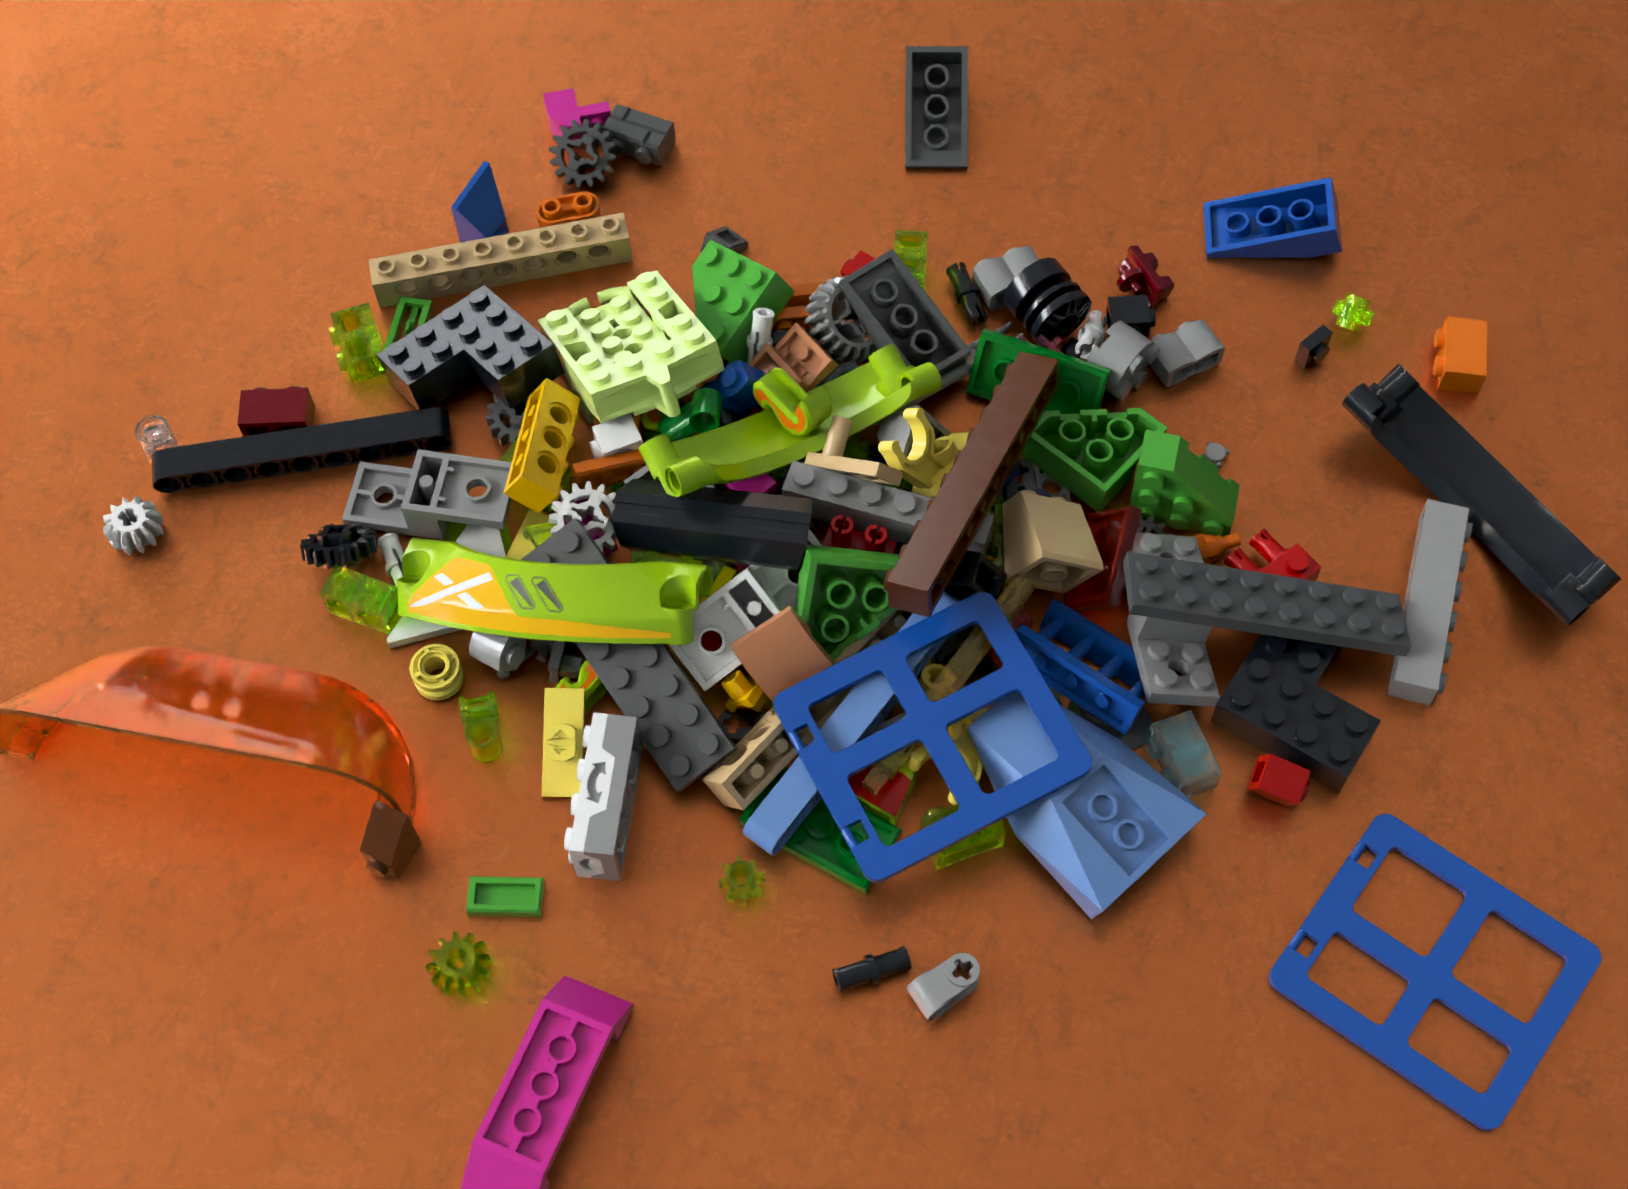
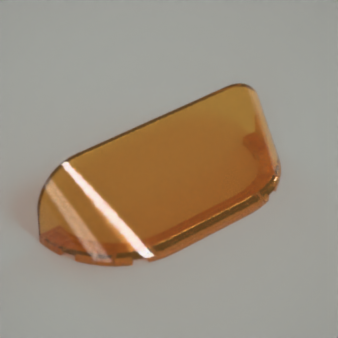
M144 646L110 652L89 659L0 702V754L34 760L41 744L58 722L332 773L374 790L378 793L377 800L408 815L412 824L414 821L417 800L414 764L407 743L398 726L375 700L354 686L330 676L181 648Z

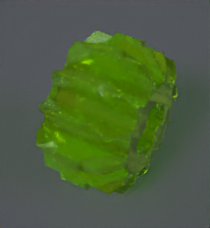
M453 931L452 941L447 943L444 938L439 937L438 943L441 949L429 950L428 955L433 961L426 965V970L428 974L433 975L431 982L435 988L443 986V992L447 996H450L457 988L460 997L465 998L467 987L472 986L473 990L479 991L481 987L477 980L489 979L490 973L485 967L492 963V958L489 954L485 953L487 946L484 941L475 943V937L470 932L461 940L459 933ZM461 960L465 965L457 969L456 965L453 964Z

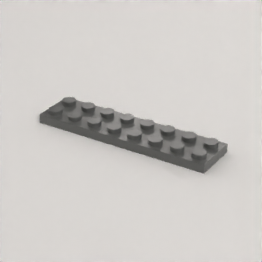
M577 518L571 520L521 559L564 564H610L585 526ZM575 642L625 716L637 717L640 739L676 792L683 791L738 749L666 644Z
M1128 551L1123 560L1129 614L1406 656L1411 649L1399 594Z

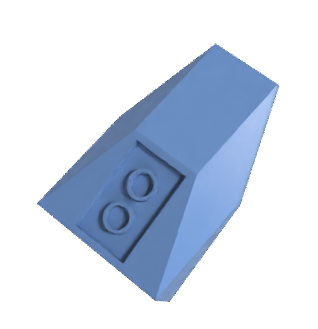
M1012 693L1000 699L966 728L995 791L1058 758L1056 751L1024 698L1019 693ZM1060 705L1091 756V770L1083 778L1008 816L1007 819L1015 836L1092 919L1110 906L1192 829L1206 813L1120 739Z

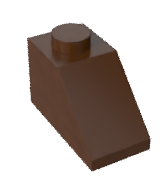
M376 800L372 806L360 852L367 863L365 867L369 871L382 878L388 874L398 880L422 842L408 815Z

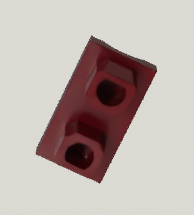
M1138 245L1129 247L1126 259L1117 268L1121 274L1116 283L1121 292L1132 291L1134 295H1147L1149 308H1155L1160 299L1168 297L1174 288V283L1169 276L1159 277L1156 272L1158 268L1157 258L1153 252L1143 253Z

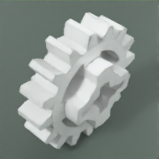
M587 481L585 489L581 490L576 483H573L571 494L564 490L560 491L562 503L553 501L552 509L557 513L549 514V523L557 524L551 529V535L565 526L563 518L568 523L574 518L582 522V519H585L587 515L593 516V521L584 525L591 537L596 535L600 537L594 541L602 553L603 546L613 550L615 542L612 537L617 539L611 521H608L609 518L603 516L600 508L603 505L611 519L612 511L615 508L613 502L615 501L616 493L612 492L606 496L604 494L605 485L601 484L597 490H593L590 481ZM588 499V501L580 504L574 503L578 500Z

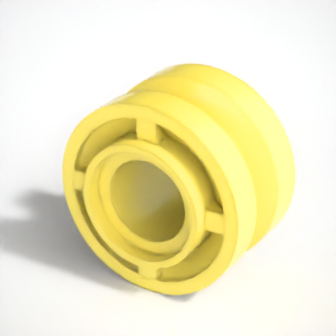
M444 644L424 646L411 659L410 674L416 689L423 697L435 701L445 700L455 695L461 688L464 672L456 652L449 646ZM436 669H444L439 675H430Z

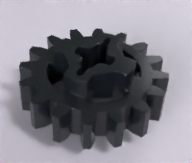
M354 523L325 525L321 527L322 530H318V534L307 535L308 539H302L300 544L303 561H306L307 565L315 564V567L322 566L325 569L355 566L357 562L361 561L360 558L371 557V553L377 552L378 547L376 532L372 531L371 527L363 528L362 525L356 526Z

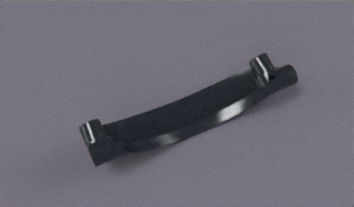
M1399 363L1378 384L1374 382L1368 387L1365 383H1362L1355 387L1345 397L1342 406L1441 502L1469 508L1467 522L1473 523L1472 532L1566 627L1580 618L1593 604L1599 601L1622 580L1616 572L1599 556H1595L1500 462L1419 386L1420 383Z

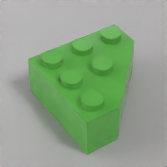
M710 240L692 265L696 317L717 340L723 364L728 365L737 360L746 363L749 350L746 341L747 336L751 334L753 310L755 311L756 308L772 310L775 314L773 318L774 323L795 291L777 272Z
M1127 408L1126 412L1107 413V409L1080 410L1079 414H1060V410L1045 411L1020 455L1032 464L1034 463L1044 473L1046 472L1048 476L1064 488L1069 489L1071 493L1100 513L1135 477L1145 430L1166 433L1168 427L1142 408Z
M1146 429L1127 513L1129 518H1135L1136 513L1139 512L1141 513L1142 520H1147L1150 515H1153L1154 523L1160 524L1164 522L1176 530L1188 529L1214 536L1229 535L1234 521L1240 485L1233 479H1223L1218 474L1219 468L1203 454L1197 456L1188 449L1189 443L1181 436Z
M806 544L801 560L794 611L811 628L813 638L833 660L841 655L843 649L857 639L860 641L880 626L883 619L897 610L896 608L889 607L888 592L884 590V579L888 570L894 569L898 562L899 554Z

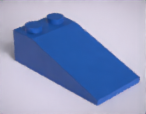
M1331 177L1204 202L1207 258H1311L1342 252L1338 199Z

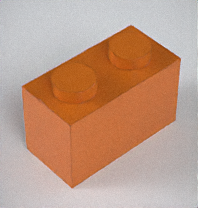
M1447 316L1442 329L1437 328L1434 348L1439 349V356H1436L1434 361L1433 375L1438 376L1439 390L1479 393L1487 376L1488 321Z

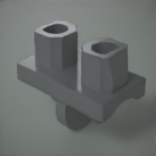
M530 640V646L538 651L536 656L538 661L546 662L548 654H551L547 667L550 671L548 682L558 684L560 677L578 678L580 667L583 664V656L567 653L569 645L578 647L575 642Z

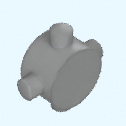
M1208 442L1205 454L1203 455L1220 469L1223 467L1222 464L1225 456L1229 455V450L1225 449L1221 444Z

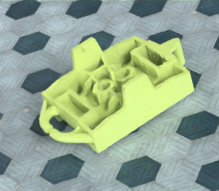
M657 270L640 274L636 279L627 282L628 286L613 287L596 293L602 306L591 308L587 298H583L568 308L554 310L548 313L546 317L537 320L541 333L554 344L571 392L580 397L578 409L588 423L594 421V416L600 423H604L629 413L637 416L654 409H658L669 417H676L681 413L677 399L697 389V384L725 369L717 340ZM644 310H648V312L651 314L652 320Z

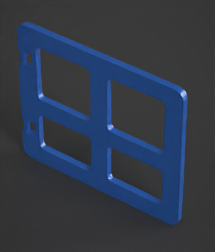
M977 592L780 692L775 697L773 703L777 717L792 741L864 876L874 883H881L1083 778L1091 770L1092 759L998 603L987 592ZM971 625L980 626L1001 660L1002 668L936 702L930 701L909 667L907 659ZM875 674H882L905 711V717L839 752L831 751L809 712L811 707ZM1012 693H1019L1032 711L1056 751L1058 758L991 794H985L982 792L948 734L947 728ZM808 726L816 742L805 747L797 731ZM915 743H921L925 746L959 805V809L955 813L891 846H885L879 839L848 780L851 776ZM859 822L862 823L869 836V839L858 844L850 830L851 826Z
M1380 814L1374 818L1269 973V982L1272 988L1452 1111L1479 1129L1492 1131L1498 1128L1504 1121L1600 965L1602 957L1598 947L1398 818L1390 814ZM1365 849L1377 855L1368 869L1357 863ZM1392 850L1405 855L1464 895L1463 903L1427 956L1417 954L1353 910V904L1384 858ZM1489 914L1498 915L1560 955L1565 961L1563 969L1528 1023L1519 1021L1458 981L1452 974L1453 968ZM1332 936H1341L1407 981L1405 992L1383 1024H1375L1309 979V969ZM1305 937L1317 943L1308 958L1296 951ZM1438 1001L1508 1048L1509 1055L1485 1093L1476 1092L1409 1046L1408 1038L1431 1002Z

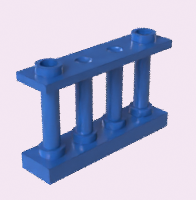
M1054 598L1039 626L1042 629L1041 631L1036 633L1023 624L1016 630V635L1048 686L1126 735L1132 729L1145 704L1141 700L1145 693L1133 647ZM1055 637L1071 649L1066 652L1050 641ZM1086 657L1100 666L1101 669L1096 671L1080 660ZM1116 676L1130 685L1131 688L1127 691L1110 679Z

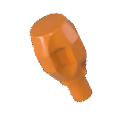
M1237 532L1222 537L1220 535L1214 536L1204 533L1189 536L1196 537L1204 564H1211L1221 554L1225 553V550L1241 545Z

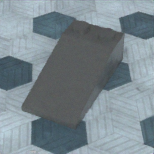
M906 46L905 168L967 169L968 46Z
M893 249L839 281V286L877 350L887 345L895 344L906 366L913 365L917 367L930 362L935 365L940 375L967 361L971 350Z

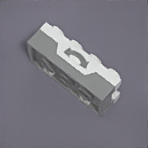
M593 712L591 725H586L584 728L583 747H587L585 759H579L577 766V781H581L579 793H573L570 812L575 817L573 828L567 827L564 839V849L569 850V863L573 864L577 877L621 881L643 752V742L639 737L640 728L637 717Z

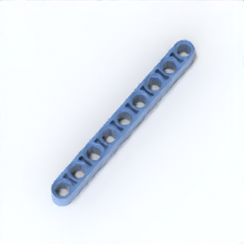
M944 591L932 615L960 600ZM913 613L898 632L927 617ZM948 638L907 659V663L916 678ZM875 674L857 683L822 726L820 732L831 751L839 752L872 735L896 705L898 699L886 678L882 674ZM813 738L807 746L816 742L815 738ZM799 756L751 815L742 831L744 836L772 856L776 855L784 847L822 798Z

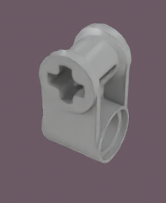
M957 953L934 969L919 975L906 987V990L925 1018L931 1021L944 1014L955 1003L971 994L977 988L980 965L972 955ZM956 969H960L963 973L969 970V979L965 980L962 976L955 978Z

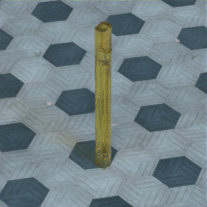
M1019 573L1012 577L996 599L1009 623L1035 590L1034 583ZM975 626L925 694L930 701L936 702L960 690L991 649L992 645L980 626ZM915 743L872 765V770L863 780L861 786L876 797L886 782L893 780L920 743Z

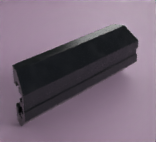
M632 479L616 491L614 501L616 503L612 511L611 524L620 546L629 550L798 570L807 543L812 515V499L712 487H702L677 498L667 494L659 481Z

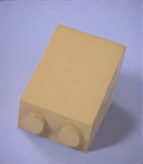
M1032 490L1019 491L1002 504L1004 573L1007 575L1005 582L1066 593L1103 570L1102 559L1080 504L1068 502L1063 497L1050 498L1037 495Z

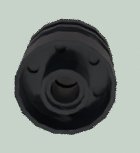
M1050 257L1040 259L1023 269L1008 285L1003 296L1005 306L1018 322H1023V327L1031 334V337L1039 346L1056 344L1069 336L1086 319L1092 304L1090 298L1081 290L1079 285L1071 281L1070 275L1055 258Z

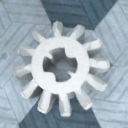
M136 496L131 502L123 497L120 506L110 504L112 513L103 515V522L105 523L103 533L110 540L109 542L117 551L123 549L124 553L130 556L135 549L144 554L145 546L148 544L156 546L154 537L163 535V528L161 527L163 517L157 511L154 503L150 502V500L144 502L142 498Z

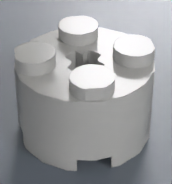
M1120 320L1108 328L1106 333L1110 337L1103 342L1100 348L1095 345L1086 361L1112 369L1106 391L1122 401L1132 387L1138 389L1144 383L1148 376L1145 368L1148 363L1150 364L1155 360L1161 349L1154 342Z

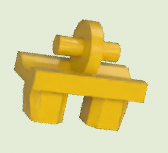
M740 670L733 671L721 683L730 696L725 703L726 708L730 712H735L739 706L752 707L755 711H760L762 708L771 709L774 702L765 694L749 673L745 676Z

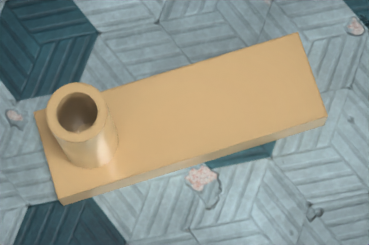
M833 416L822 454L807 453L805 464L871 482L900 486L903 472L880 462L843 457L853 421L841 416Z

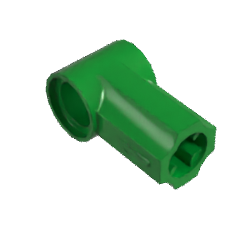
M711 388L696 390L692 396V401L680 408L681 413L678 416H665L659 420V431L661 434H667L670 441L674 442L719 428L723 404L722 395Z

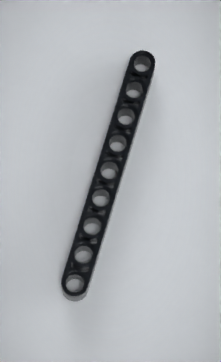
M433 407L160 449L151 456L152 485L156 491L174 493L356 465L360 461L375 462L414 456L417 454L418 449L440 452L450 448L452 445L450 415L444 408Z

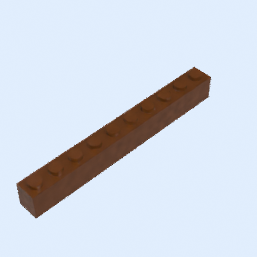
M1020 351L1013 364H1008L1001 385L997 384L995 386L992 400L988 406L983 407L976 428L970 429L965 447L962 451L959 450L956 453L951 471L943 475L940 490L935 497L932 496L930 498L923 519L916 522L908 545L904 544L902 546L894 569H889L886 573L884 590L888 592L889 607L926 617L932 615L1059 386L1058 359Z

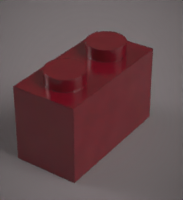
M290 386L282 389L260 387L253 390H241L238 426L242 435L250 436L313 426L315 404L308 387Z

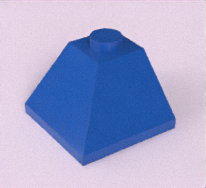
M483 161L451 206L460 242L509 234L490 163Z

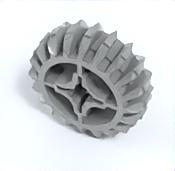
M847 276L841 278L833 277L827 283L820 284L816 291L808 298L811 303L804 310L810 316L806 318L804 323L811 325L812 329L809 331V334L815 336L820 346L829 355H832L835 362L840 363L843 361L844 365L861 364L867 361L868 357L877 351V348L839 286V281Z

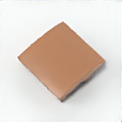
M798 323L791 327L775 347L766 343L748 363L763 371L765 375L774 368L784 369L805 392L813 390L838 366L835 360Z
M791 606L786 607L731 644L732 650L745 669L773 702L780 692L834 665L833 658L813 638L811 628Z

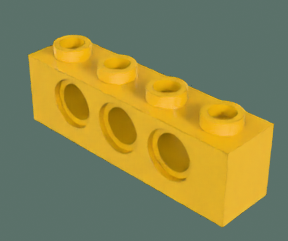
M548 378L528 397L503 493L537 513H540L549 503L552 504L553 501H557L560 497V491L563 490V487L560 486L561 479L569 464L566 461L567 453L574 443V437L572 436L573 428L580 418V413L577 412L580 397Z

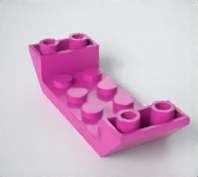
M565 975L543 997L472 1141L461 1189H548L550 1182L546 1176L611 1038L618 1040L632 1011L633 1003Z

